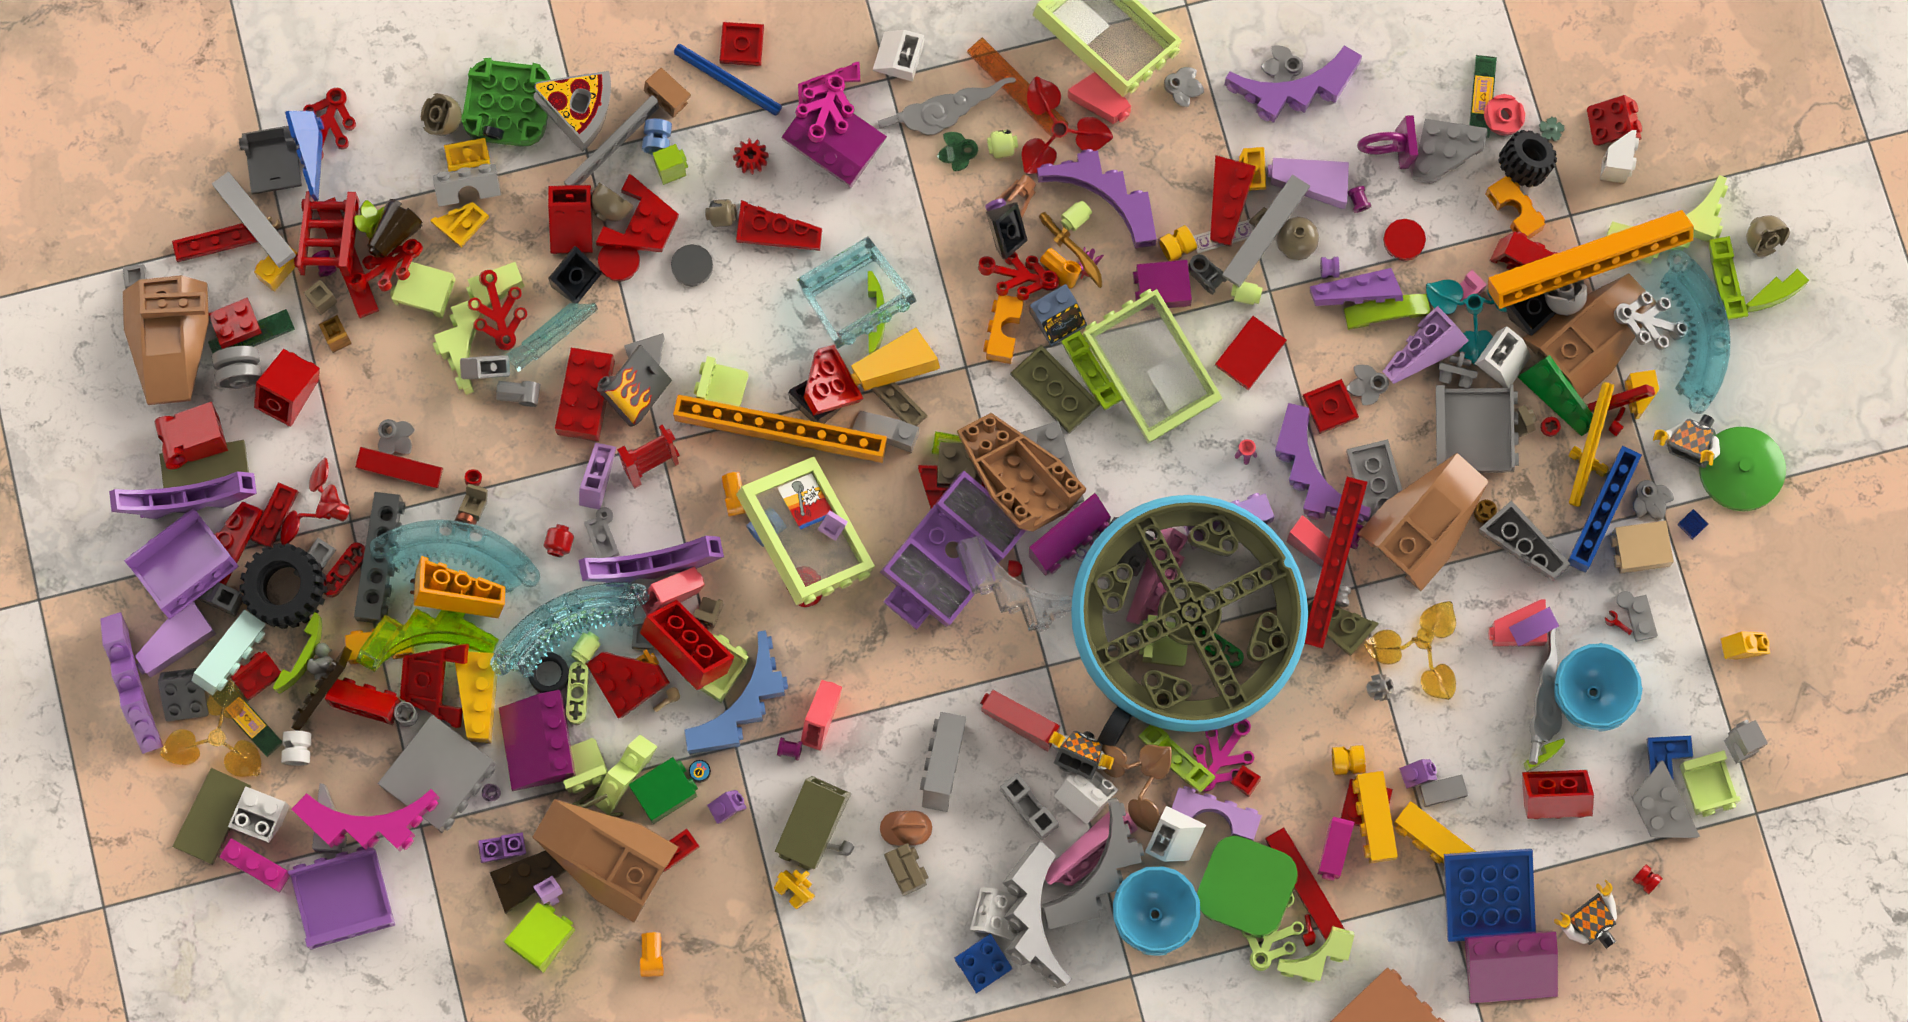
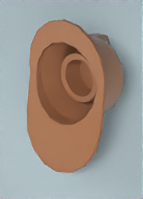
M919 811L890 812L883 818L880 824V833L883 839L891 845L898 846L907 843L909 845H919L926 842L931 836L932 823L927 815Z

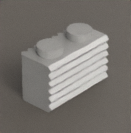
M508 355L461 358V378L509 377Z

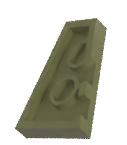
M1313 601L1308 605V619ZM1335 605L1327 637L1351 656L1379 623L1373 620L1370 621L1361 617V615L1351 613Z

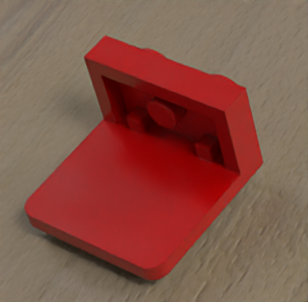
M1622 95L1588 106L1587 114L1594 145L1600 146L1619 140L1631 130H1637L1636 138L1642 139L1640 133L1642 132V125L1637 117L1639 109L1635 100Z

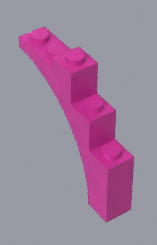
M430 789L420 799L403 809L384 815L353 816L334 811L320 804L306 793L291 810L331 848L334 845H340L346 838L344 835L348 833L366 850L368 847H374L380 840L379 836L382 834L398 851H401L402 849H408L414 842L413 838L415 835L410 829L412 827L416 828L423 821L422 816L427 811L431 812L439 804L437 801L440 798Z

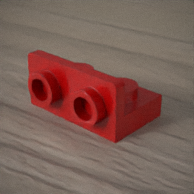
M266 651L254 654L250 658L251 661L245 666L240 665L237 672L230 676L248 701L275 682L281 673Z

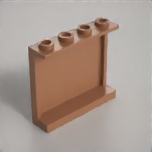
M1387 967L1330 1022L1445 1021L1440 1017L1437 1019L1431 1013L1433 1009L1425 1001L1421 1003L1416 997L1417 992L1410 985L1405 986L1400 981L1402 979L1400 974L1396 970H1390Z

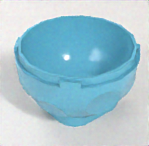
M1599 643L1588 644L1573 650L1561 661L1555 676L1554 696L1557 705L1568 721L1580 728L1602 732L1621 726L1636 711L1641 701L1643 688L1641 677L1634 662L1621 650L1613 647V645ZM1595 690L1597 695L1591 696L1589 691Z
M1145 867L1130 874L1117 889L1113 901V919L1120 937L1131 947L1146 955H1167V953L1182 947L1193 936L1200 920V900L1192 883L1185 875L1167 867ZM1153 911H1157L1159 913V917L1153 918L1151 916V913Z

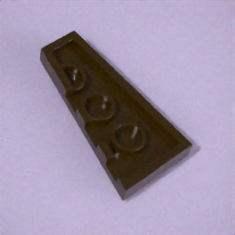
M345 646L337 659L332 660L326 670L328 671L324 677L321 676L317 681L315 691L313 693L309 692L303 701L305 703L302 709L298 708L292 716L294 720L292 729L295 731L301 730L345 669L352 650Z
M545 850L490 872L504 912L507 914L512 908L524 902L535 893L533 886L551 876L555 879L566 872V870Z

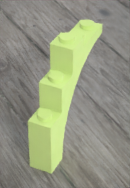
M1719 175L1705 200L1693 211L1686 214L1694 226L1693 237L1706 242L1715 237L1719 238L1723 226H1720L1722 218L1717 217L1722 206L1718 203L1720 197H1725L1728 186L1725 185L1726 177ZM1612 221L1606 236L1634 226ZM1690 242L1671 248L1669 250L1681 254L1684 247H1689ZM1659 253L1640 260L1650 264L1653 258H1658Z
M516 262L493 270L497 274L495 286L499 301L508 295V290L511 287H518L520 289L525 287ZM487 274L486 280L491 282L493 279L492 275ZM479 275L467 279L470 286L466 287L470 299L478 298L483 305L492 309L487 287L480 283ZM473 300L471 302V306L473 308H476L478 306V302L476 300ZM468 301L451 307L453 314L449 316L454 328L435 334L436 342L433 343L437 355L441 354L443 360L449 358L448 362L451 370H456L459 376L455 378L459 390L463 389L466 395L474 392L471 379L461 378L460 359L470 357L471 344L477 331L474 329L473 323L476 319H484L485 315L476 310H470L468 308ZM482 321L477 322V327H479Z

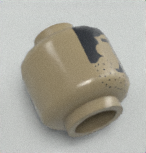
M729 199L713 200L710 202L709 208L705 209L706 220H710L713 227L731 226L737 220L736 205L732 204Z

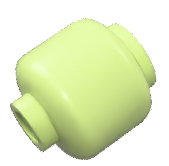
M1008 129L993 131L990 137L987 138L989 154H993L995 158L1013 156L1014 148H1018L1017 136H1012V132Z

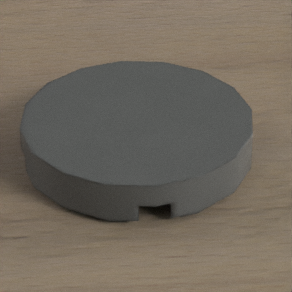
M685 245L678 249L672 257V273L677 281L683 285L697 286L702 282H706L713 271L712 257L700 245Z

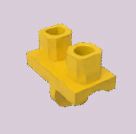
M785 870L777 876L779 880L776 882L774 889L781 895H784L788 889L795 894L789 902L795 909L812 901L815 897L808 890L812 886V883L807 880L810 875L808 871L801 874L798 870H795L791 874L788 870Z

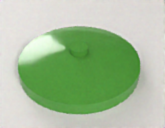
M1733 427L1718 433L1716 437L1719 439L1720 455L1713 460L1712 466L1709 465V461L1706 468L1699 466L1700 479L1706 492L1718 504L1735 511H1752L1770 503L1780 492L1786 476L1785 459L1777 443L1764 432L1750 427Z

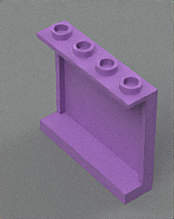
M194 508L183 514L177 521L166 527L165 530L124 560L169 620L239 567Z
M359 847L356 849L357 852L350 854L347 851L335 855L336 858L329 860L327 858H320L315 860L314 864L308 866L306 864H299L293 866V870L288 871L292 879L306 935L305 942L310 950L395 926L377 852L373 847H368L366 850L363 847Z

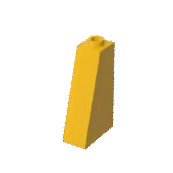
M915 327L851 365L853 371L851 377L857 386L861 385L864 391L873 387H880L938 370L940 365L938 358Z

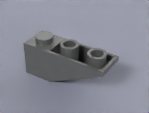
M218 582L197 599L235 617L243 602L241 598L243 595L241 592Z

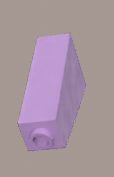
M1273 158L1272 165H1268L1267 177H1271V185L1283 188L1293 174L1310 185L1304 196L1341 209L1346 207L1349 162Z
M194 601L170 620L168 618L136 654L135 657L138 660L136 666L142 675L146 673L150 678L216 635Z

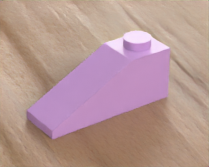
M595 442L580 486L579 506L600 510L616 452L615 446Z

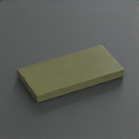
M1042 345L1010 373L1056 421H1059V424L1069 434L1100 406L1098 401Z
M245 441L227 442L228 451L193 462L187 461L182 467L173 470L166 468L163 454L160 453L163 488L206 482L237 471L249 473Z
M211 768L172 847L213 865L231 829L228 825L245 786L251 788V785Z

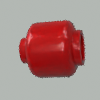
M557 524L556 527L547 530L543 545L547 550V554L562 558L563 555L570 553L574 535L568 531L569 527Z

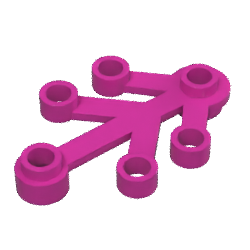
M834 74L827 77L822 85L805 88L801 96L806 102H811L816 95L827 92L826 97L808 104H799L796 108L795 113L799 118H805L809 112L821 109L816 124H812L808 131V137L814 143L821 142L826 134L824 124L829 112L836 123L834 129L837 133L844 134L848 129V123L842 116L846 118L851 117L854 112V106L849 103L843 92L845 83L839 75ZM835 96L842 106L840 112L833 101Z
M1247 719L1233 725L1234 732L1221 751L1217 740L1218 730H1213L1216 733L1214 737H1209L1208 731H1205V737L1209 740L1213 760L1209 769L1205 760V746L1197 744L1194 747L1193 755L1197 758V763L1200 762L1216 777L1203 790L1204 792L1211 791L1216 783L1232 781V773L1239 771V769L1235 768L1229 773L1216 774L1220 767L1240 763L1250 765L1253 763L1254 754L1251 751L1228 756L1241 736H1246L1250 732L1251 724ZM1244 725L1246 730L1240 732L1238 726ZM1202 748L1204 753L1198 755L1195 750ZM1244 755H1250L1252 760L1245 761Z

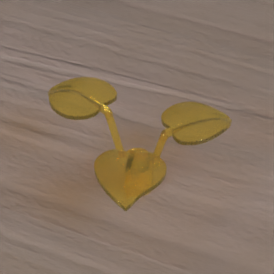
M1451 601L1441 602L1426 609L1420 617L1421 628L1418 630L1416 637H1412L1403 646H1401L1402 640L1399 634L1392 630L1379 631L1364 642V647L1368 654L1376 661L1387 665L1399 662L1402 657L1401 650H1405L1413 643L1420 649H1426L1430 670L1425 671L1421 676L1420 683L1422 689L1426 694L1435 698L1449 700L1453 697L1456 690L1454 672L1445 664H1439L1434 668L1431 652L1434 636L1446 638L1455 631L1456 617Z
M228 680L222 691L217 690L214 695L210 694L208 697L207 708L209 713L214 716L220 715L217 729H213L207 739L195 742V735L191 731L179 729L169 735L160 751V756L165 760L178 765H188L199 758L200 750L197 747L198 745L210 743L215 747L223 745L231 750L224 757L225 768L229 773L239 777L259 776L261 772V758L255 745L247 740H239L232 747L226 742V734L221 730L224 716L229 719L235 718L241 714L244 708V698L232 680Z

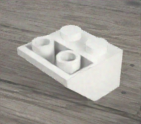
M907 30L885 31L873 71L913 82L924 47V35Z
M1631 130L1608 147L1602 159L1600 180L1625 183L1627 178L1632 176V171L1635 170L1637 158H1634V154L1639 144V138H1636L1637 130Z
M1505 327L1496 332L1475 364L1504 388H1510V384H1513L1531 358V355L1524 340L1509 327Z
M1095 771L1092 780L1073 773L1065 780L1054 797L1083 822L1088 824L1108 803V799H1111L1117 793L1118 789L1097 771Z
M245 786L228 827L269 843L282 826L290 806L285 801Z
M1166 806L1145 853L1164 862L1189 861L1206 825Z

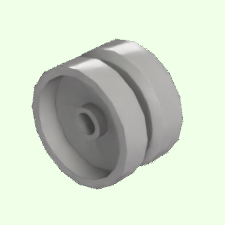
M229 347L219 350L211 356L213 367L217 370L214 374L215 384L219 388L240 389L256 385V382L262 376L261 368L257 366L260 362L259 351L255 347Z

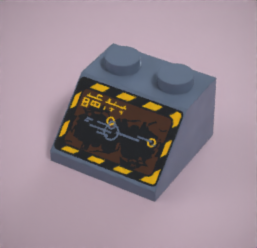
M1066 284L1030 304L1029 312L1050 346L1057 344L1087 326L1081 309Z

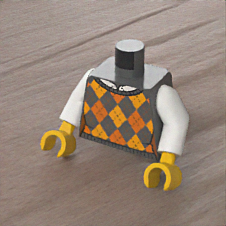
M1706 414L1702 416L1699 422L1687 419L1684 423H1680L1669 430H1656L1653 436V441L1660 440L1659 445L1664 446L1665 442H1667L1669 453L1703 468H1706L1708 461L1709 465L1712 466L1713 460L1720 455L1719 439L1716 437L1715 430L1711 428L1714 419Z
M1054 731L1048 741L1052 743L1055 750L1059 751L1054 761L1056 765L1092 780L1097 768L1099 770L1107 768L1111 770L1114 758L1105 755L1101 751L1102 743L1096 740L1094 734L1089 731L1083 734L1073 731L1070 736H1063Z
M1605 880L1606 886L1603 889L1600 884L1596 885L1601 895L1599 893L1596 894L1571 915L1560 912L1563 917L1561 922L1558 919H1554V923L1561 926V929L1569 939L1582 944L1588 943L1589 945L1599 939L1606 949L1616 942L1609 932L1616 925L1617 913L1611 892L1613 887L1607 880Z

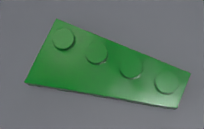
M1550 355L1517 376L1579 435L1583 436L1589 432L1593 417L1592 412Z

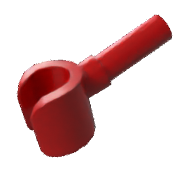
M1623 406L1620 407L1617 417L1609 427V431L1615 436L1624 428L1619 423L1626 409Z
M1609 611V614L1615 619L1610 621L1605 617V623L1608 626L1615 625L1630 635L1633 631L1618 620V615L1615 611Z
M1310 914L1305 915L1308 933L1302 935L1306 947L1313 945L1316 941Z

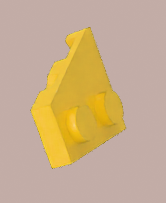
M1243 148L1239 156V162L1256 166L1249 191L1266 190L1265 148Z
M471 202L460 209L449 211V214L439 218L434 217L430 221L462 248L488 220L489 215L475 203Z

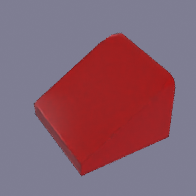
M1242 765L1230 783L1243 794L1250 797L1261 781V776Z

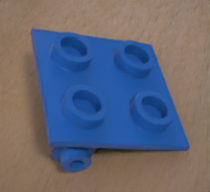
M991 933L954 957L956 964L961 968L976 993L1013 969Z

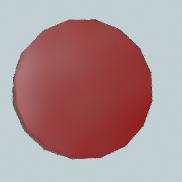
M1398 219L1392 222L1386 229L1383 238L1384 247L1389 255L1398 258V260H1412L1419 256L1424 249L1426 242L1425 232L1421 225L1414 220Z
M604 245L598 254V265L604 276L612 281L623 282L632 278L636 271H638L640 256L635 248H614V246Z

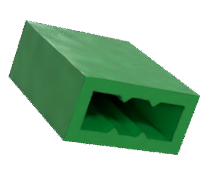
M674 757L629 784L632 792L653 824L698 797L695 792L698 787L692 778L689 780L684 775V772L687 771L681 760L676 762Z

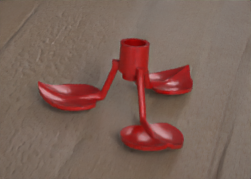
M1038 76L1033 78L1028 87V107L1036 115H1041L1047 111L1054 123L1050 129L1052 136L1046 144L1040 138L1030 139L1024 144L1021 157L1023 170L1026 174H1037V168H1040L1042 165L1054 164L1057 152L1049 145L1055 138H1062L1067 133L1077 134L1075 140L1081 150L1091 149L1097 151L1113 139L1110 129L1102 121L1094 117L1080 119L1077 123L1078 130L1068 128L1064 121H1057L1050 109H1055L1059 106L1061 92L1055 84Z
M326 457L314 468L309 480L310 491L315 492L318 489L321 493L316 514H297V511L294 510L290 512L281 527L280 539L281 544L284 546L289 544L297 535L302 517L326 518L328 520L332 517L342 522L348 517L350 507L341 503L336 487L330 484L324 490L322 488V485L327 481L329 472Z

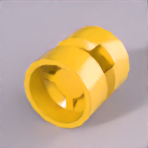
M1186 225L1174 230L1173 235L1168 233L1158 239L1160 248L1168 261H1176L1182 257V253L1189 254L1197 249L1196 241Z
M1363 745L1350 746L1349 749H1346L1344 746L1332 747L1334 775H1347L1348 771H1351L1353 774L1366 772Z

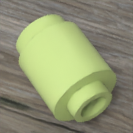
M1084 201L1076 202L1061 215V224L1068 231L1070 229L1076 231L1090 218L1089 215L1092 214V211Z
M1243 282L1240 288L1233 284L1231 296L1237 302L1254 305V303L1259 304L1263 288L1258 287V284Z
M590 631L588 634L582 633L572 648L573 652L570 656L576 661L586 664L601 644L598 642L600 638Z

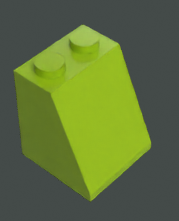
M537 902L505 939L504 943L544 973L575 929L571 926L573 922L562 915L560 918L555 915L554 912L556 910L547 903L542 905Z

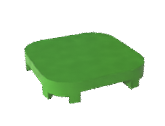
M483 58L484 60L476 63L473 68L470 67L462 114V124L466 133L472 139L486 137L482 134L484 126H492L503 130L504 135L501 140L486 137V142L531 146L539 142L544 136L548 115L534 101L533 97L536 92L535 84L537 82L551 80L547 71L540 64L536 63L527 65L493 61L492 58Z
M1225 837L1218 842L1213 850L1197 893L1200 900V911L1209 920H1214L1248 933L1252 937L1261 938L1272 934L1281 925V920L1295 884H1297L1298 872L1295 862L1290 856L1281 851L1244 837Z

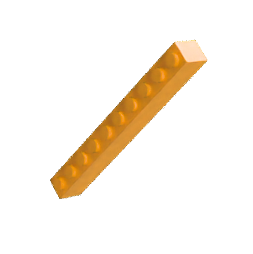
M1683 210L1670 213L1488 278V292L1498 308L1501 309L1693 241L1694 226Z
M679 394L673 413L676 422L883 463L887 447V436Z

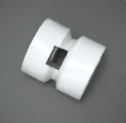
M305 731L283 732L282 745L285 746V749L282 750L281 763L293 766L309 765L310 751L307 748L311 746V733Z

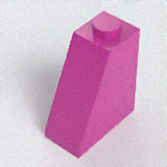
M1333 817L1329 823L1317 873L1322 875V878L1325 880L1334 881L1335 878L1339 879L1341 876L1354 826L1353 821Z

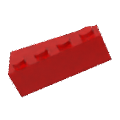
M1514 231L1499 240L1490 261L1495 264L1500 261L1507 264L1506 269L1511 270L1557 254V252H1551L1545 249L1546 247L1542 243L1533 242L1527 238L1526 234Z

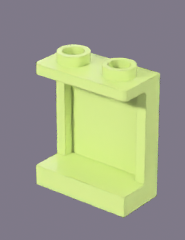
M411 262L408 268L410 272L409 278L406 280H399L398 278L397 284L393 285L390 297H392L393 303L395 305L401 303L433 312L434 316L443 318L456 280L454 274Z
M712 634L734 656V659L726 675L699 690L721 703L750 660L745 649L740 646L733 647L729 644L730 640L721 634L718 636Z
M1724 750L1685 761L1679 766L1696 815L1710 816L1715 814V810L1720 808L1727 811L1736 808V804L1741 801L1740 796H1737L1725 763L1727 756Z

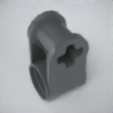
M1197 254L1190 260L1189 273L1210 294L1213 295L1216 292L1215 289L1222 282L1227 281V279L1222 277L1224 272L1216 267L1206 256ZM1196 262H1200L1203 264L1204 268L1202 270H1197L1193 266V264Z

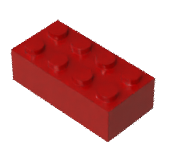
M571 347L555 424L557 435L599 442L607 401L597 391L598 382L603 377H609L613 374L615 364L613 354Z
M678 600L647 615L644 620L640 634L696 690L728 673L734 656Z

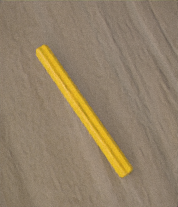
M1602 383L1569 499V504L1580 507L1582 504L1614 390V385L1611 383Z

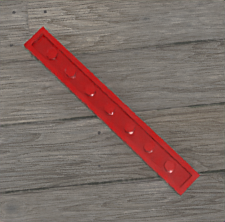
M1348 476L1346 478L1308 619L1304 643L1306 645L1321 649L1324 647L1367 487V481Z

